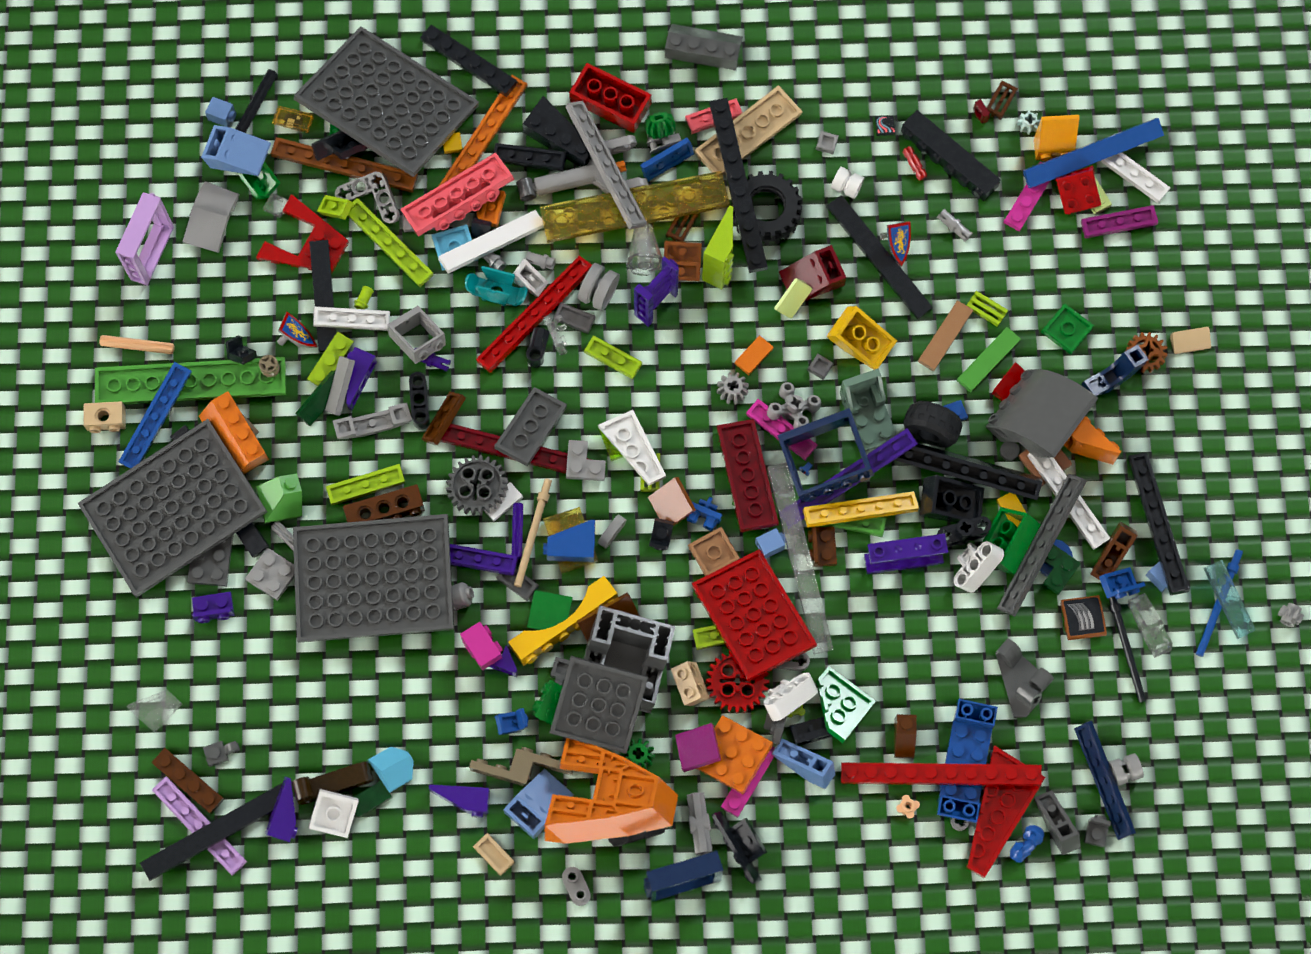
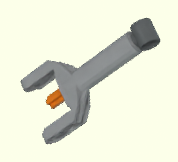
M634 135L604 141L611 155L630 151L637 145ZM593 159L590 160L587 166L534 178V182L532 178L528 177L516 182L520 200L523 202L531 201L537 195L542 196L588 184H594L603 193L612 197ZM616 162L620 172H626L625 162ZM638 177L625 180L632 194L643 192L649 188L648 181L645 178Z

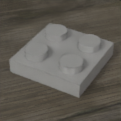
M266 548L245 580L278 601L295 577L294 564L271 549Z

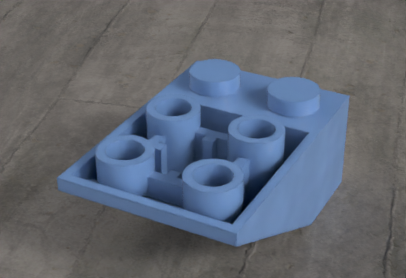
M214 125L201 158L212 169L259 176L271 143L230 127Z
M543 769L504 808V813L529 836L535 839L545 828L552 794L573 797L574 794L546 769Z

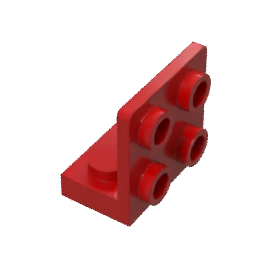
M1093 166L1081 168L1056 178L1065 214L1101 206Z

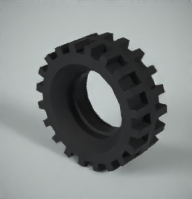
M758 171L757 176L750 174L747 179L751 199L758 193L770 192L780 197L784 205V210L778 219L773 221L756 219L761 241L765 242V245H769L771 241H775V244H778L782 238L788 239L789 234L796 231L802 212V197L798 194V187L792 186L793 181L790 178L787 181L783 179L784 175L781 173L779 176H774L773 171H769V175H763V171ZM733 208V225L737 226V232L739 233L736 216Z

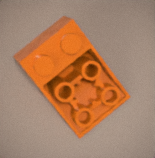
M1086 416L1063 445L1071 453L1112 465L1122 452L1119 450V446L1113 441L1110 442L1105 437V433L1099 428L1096 429Z

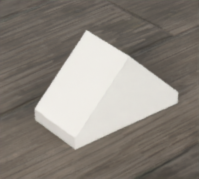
M526 259L522 260L513 273L515 274L514 283L520 287H526L528 292L536 297L541 294L549 283Z

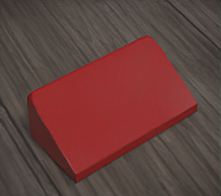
M1015 362L994 388L992 395L1001 401L1007 399L1010 395V389L1021 380L1020 377L1024 369Z

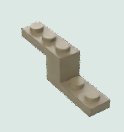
M522 747V749L516 748L510 771L503 765L496 764L495 767L488 765V762L482 759H477V761L471 760L469 766L472 772L524 787L529 783L534 765L571 776L573 774L571 770L560 769L561 758L558 761L552 759V756L546 753L534 754L533 750Z

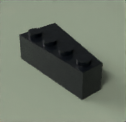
M542 96L523 122L524 134L551 150L566 152V159L579 167L587 166L592 157L578 130Z

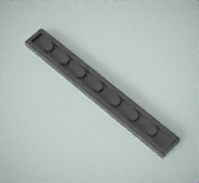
M1068 473L999 603L998 610L1014 617L1016 616L1087 482L1085 479Z

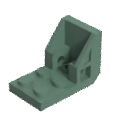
M879 369L843 380L840 389L841 400L844 409L850 408L866 452L881 446L896 436V431L885 406L886 397Z

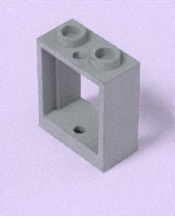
M419 306L387 324L389 337L415 364L425 360L429 355L441 350L446 345L445 333ZM421 324L433 338L414 350L402 335Z

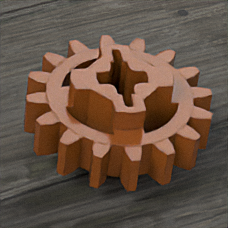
M1143 332L1140 333L1139 337L1134 335L1133 341L1130 340L1127 345L1129 347L1125 350L1127 351L1137 344L1144 342L1139 347L1145 355L1147 351V358L1149 360L1141 368L1142 373L1146 369L1150 373L1153 372L1154 368L1159 370L1160 365L1165 363L1164 359L1168 355L1164 352L1167 346H1162L1164 340L1158 341L1157 334L1151 337V332L1147 336Z

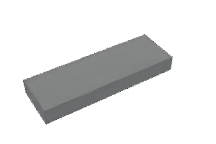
M339 356L325 411L334 415H341L355 360Z

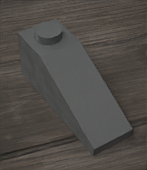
M1051 790L1034 797V801L1061 854L1064 855L1081 848L1079 833L1053 791Z

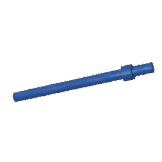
M1239 549L1235 550L1232 561L1227 565V574L1196 651V655L1199 657L1204 656L1233 577L1238 573L1240 567L1238 564L1243 554V551Z

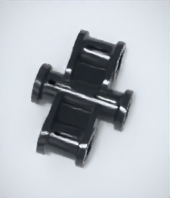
M984 516L970 520L962 519L958 524L940 528L937 534H945L946 537H949L946 540L947 548L955 545L962 546L969 541L986 537L992 524L990 519ZM979 524H981L982 527H985V529L983 530L981 527L978 528Z

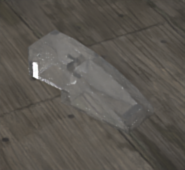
M1146 594L1128 600L1127 603L1153 657L1155 658L1172 651V641L1163 628L1164 623Z

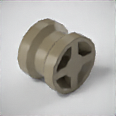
M265 355L260 359L259 367L264 376L271 378L279 373L280 366L274 356Z

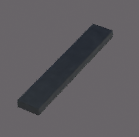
M310 241L315 307L334 308L329 241ZM317 327L319 353L325 352L337 333L336 328Z

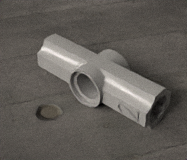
M704 792L688 794L690 832L693 835L695 855L711 853L712 844L709 832L711 827L709 814L706 811Z

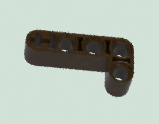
M364 761L311 779L309 777H301L293 780L291 783L299 805H305L316 801L319 789L339 794L369 784L374 779L369 762Z

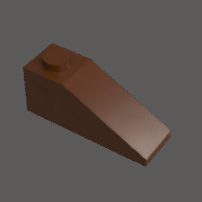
M1120 521L1090 575L1099 579V576L1116 571L1137 538V531Z

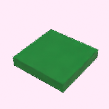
M1064 303L1042 329L1041 333L1071 355L1092 331L1094 325Z
M534 590L527 629L544 630L565 621L570 615L573 597Z

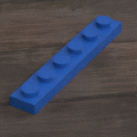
M176 362L173 363L119 459V463L131 469L143 461L190 377L191 370Z

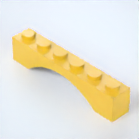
M605 576L601 577L588 586L581 605L565 621L544 630L523 631L508 641L510 649L523 666L527 663H533L537 656L543 652H549L553 645L559 641H565L573 631L580 630L576 622L577 620L597 610L599 606H604L618 598V593Z

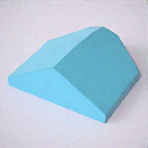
M389 747L368 759L389 793L412 780L414 761L405 750Z

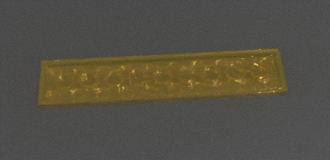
M722 171L630 189L647 223L730 206ZM610 193L540 206L547 243L628 227Z

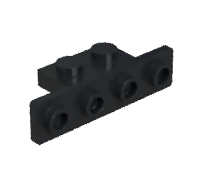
M341 130L312 143L314 156L318 161L331 154H335L341 160L348 159L353 154L368 149Z
M721 811L713 813L711 815L713 824L723 834V840L733 851L735 861L743 868L745 878L752 884L760 882L762 879L752 862L766 854L767 851L749 820L745 818L730 827Z

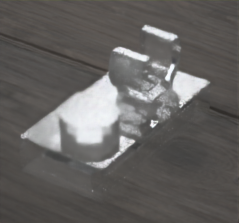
M550 315L544 317L560 356L566 354L567 350L565 347L568 346L564 335L560 336L557 331L567 329L565 324L558 325V322L563 320L562 315L556 316L554 320Z

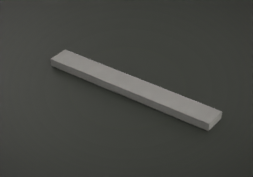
M584 102L568 103L566 109L629 230L644 227L647 222Z

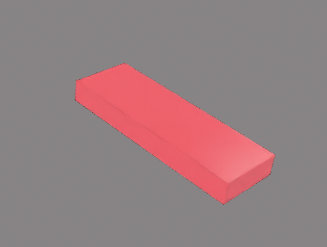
M737 98L728 101L732 120L743 113ZM710 108L685 116L691 134L714 127Z

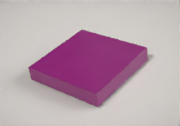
M712 723L675 735L683 772L721 761L716 733Z

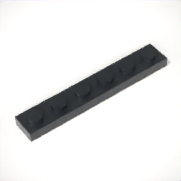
M430 25L420 37L421 42L506 97L518 84L516 79L433 25Z

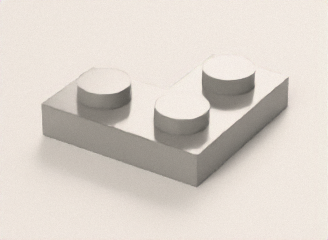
M569 440L566 479L604 481L606 461L587 459L588 441Z

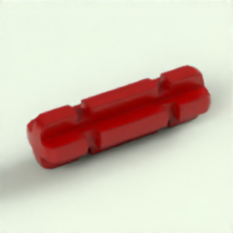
M909 146L903 150V154L908 159L907 161L913 172L916 173L915 176L921 181L927 177L925 169H922L923 166L917 155L914 154L915 151Z

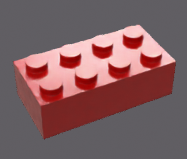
M586 63L569 92L570 102L583 101L588 111L632 133H635L652 104V94L589 63Z

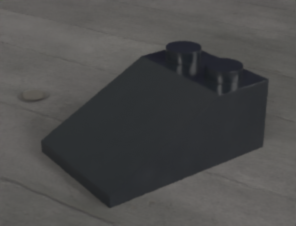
M939 475L926 477L923 481L919 515L957 523L962 519L970 520L980 517L985 488Z

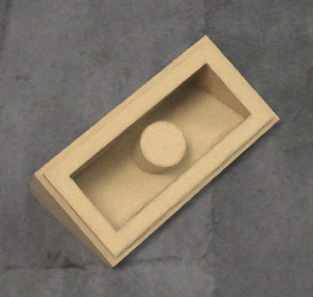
M1209 327L1173 332L1170 336L1174 355L1211 348Z

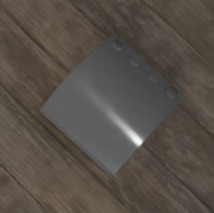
M1029 369L1022 373L1019 383L1010 389V395L999 404L998 411L990 416L988 419L989 423L985 428L1000 442H1020L1034 457H1055L1098 397L1080 384L1058 373L1043 369Z
M599 606L583 659L648 676L639 711L651 714L656 703L662 672L668 661L675 626Z

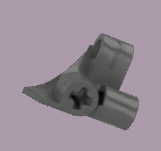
M1006 639L995 654L1013 717L1023 718L1027 717L1040 702L1042 693L1054 680V677L1044 668L1037 669L1023 657L1020 647L1014 641Z

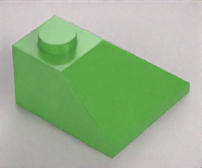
M297 473L278 476L255 487L257 496L267 510V513L263 515L264 523L302 517V489Z

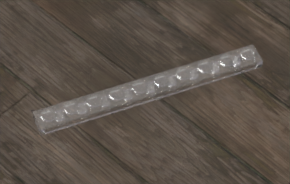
M787 462L768 466L767 469L806 626L817 643V647L812 649L813 654L832 651L834 649Z

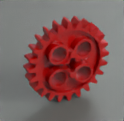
M729 651L728 657L722 653V660L715 658L717 665L710 664V668L713 671H707V675L711 678L706 679V683L711 685L706 689L707 691H713L709 697H716L715 705L719 702L722 703L721 710L727 706L728 713H730L732 708H735L736 714H738L741 708L744 713H746L747 707L754 710L753 703L760 705L758 698L765 699V695L762 692L768 691V688L764 685H768L769 680L764 678L769 673L766 672L753 679L755 681L754 684L745 682L747 679L731 652ZM725 668H730L733 674L726 676L722 671ZM735 678H739L740 685H736V683L733 682L735 681ZM720 680H725V681H730V682L721 683ZM725 687H730L733 690V693L731 695H725L722 692V689ZM748 687L753 693L746 696L742 693L743 688Z

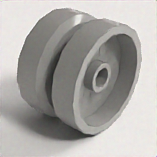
M594 263L582 282L578 293V300L586 304L592 301L594 308L603 311L614 295L619 283L620 274L612 270L605 273L604 266Z

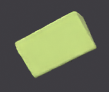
M797 278L794 279L774 309L786 317L792 318L808 297L812 288L804 281Z

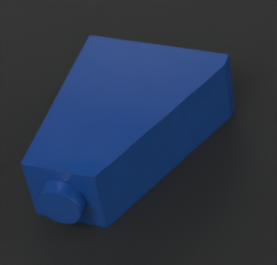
M589 520L548 536L547 543L543 545V554L547 555V561L594 562L595 520Z

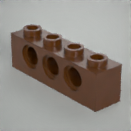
M417 484L343 506L347 522L403 518L409 515L413 517L425 511ZM406 501L408 505L405 508L398 507L399 503ZM382 507L390 508L387 513H380ZM369 512L371 516L368 519L361 518L362 514Z

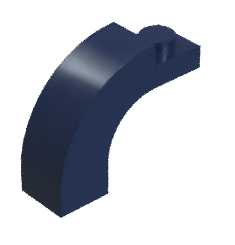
M1136 345L1123 352L1109 367L1083 381L1081 385L1097 397L1101 394L1104 395L1129 379L1149 359L1139 345Z

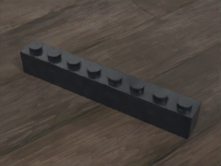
M919 443L895 459L898 462L1035 500L1038 499L1043 482L1042 477Z

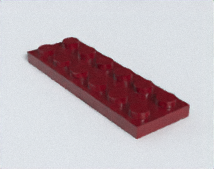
M750 419L717 425V433L740 533L778 526L779 522L755 420Z

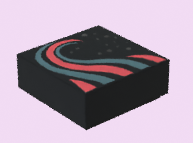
M894 115L875 117L877 136L895 135Z

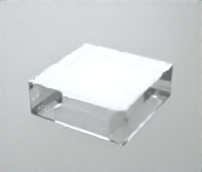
M271 193L263 209L281 218L283 208L288 200Z

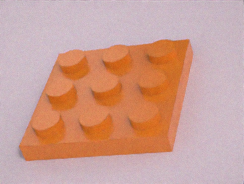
M722 715L714 728L721 761L696 769L744 794L774 744L770 740Z

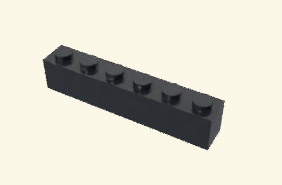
M916 110L902 124L901 133L903 137L916 144L918 150L928 154L930 159L934 163L941 165L948 175H953L961 186L967 187L972 192L974 197L985 201L998 188L1001 180L921 112Z

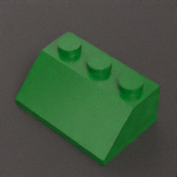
M1001 507L988 535L982 541V543L990 542L1003 549L1004 557L996 569L1015 575L1041 526L1028 513ZM1006 514L1021 521L1019 526L1017 527L1013 522L1008 520Z

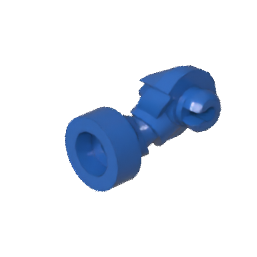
M1029 825L1025 828L1023 835L1025 842H1016L1010 849L1011 859L1018 863L1023 862L1031 854V851L1035 849L1034 847L1043 842L1044 831L1041 827Z

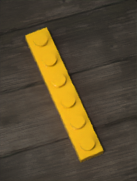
M913 491L808 506L803 508V514L808 528L918 512L919 506Z

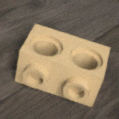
M687 661L671 668L684 705L695 706L710 699L697 662Z

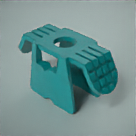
M482 266L481 269L487 279L479 278L474 273L466 276V290L474 296L481 297L484 301L498 303L502 306H506V304L518 306L523 303L527 296L528 289L526 287L517 288L512 286L515 274ZM494 287H500L502 288L503 292L492 289Z

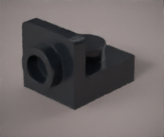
M238 335L225 342L227 359L244 365L257 358L255 350L243 346L242 336Z
M655 518L649 546L656 550H668L674 522Z

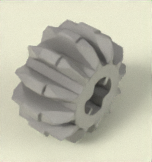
M729 372L728 378L724 375L721 376L722 381L717 383L719 387L717 394H721L720 399L724 400L727 398V404L733 400L735 405L738 403V399L744 401V396L748 395L747 388L749 387V384L745 383V377L739 378L738 372L735 376H732V373Z

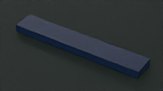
M1089 721L1074 728L1117 839L1121 840L1135 834L1136 831L1093 722Z

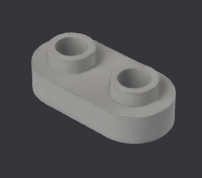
M576 867L566 868L562 874V880L572 902L577 906L586 905L590 901L591 894L581 871ZM574 873L576 878L570 880L568 878L569 874ZM580 891L584 893V897L581 899L577 897V893Z

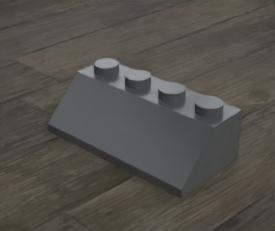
M671 24L665 45V58L736 70L743 36Z

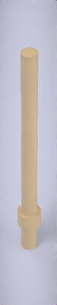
M544 479L542 490L538 493V504L515 579V587L521 588L543 510L550 497L548 494L552 483L550 479Z

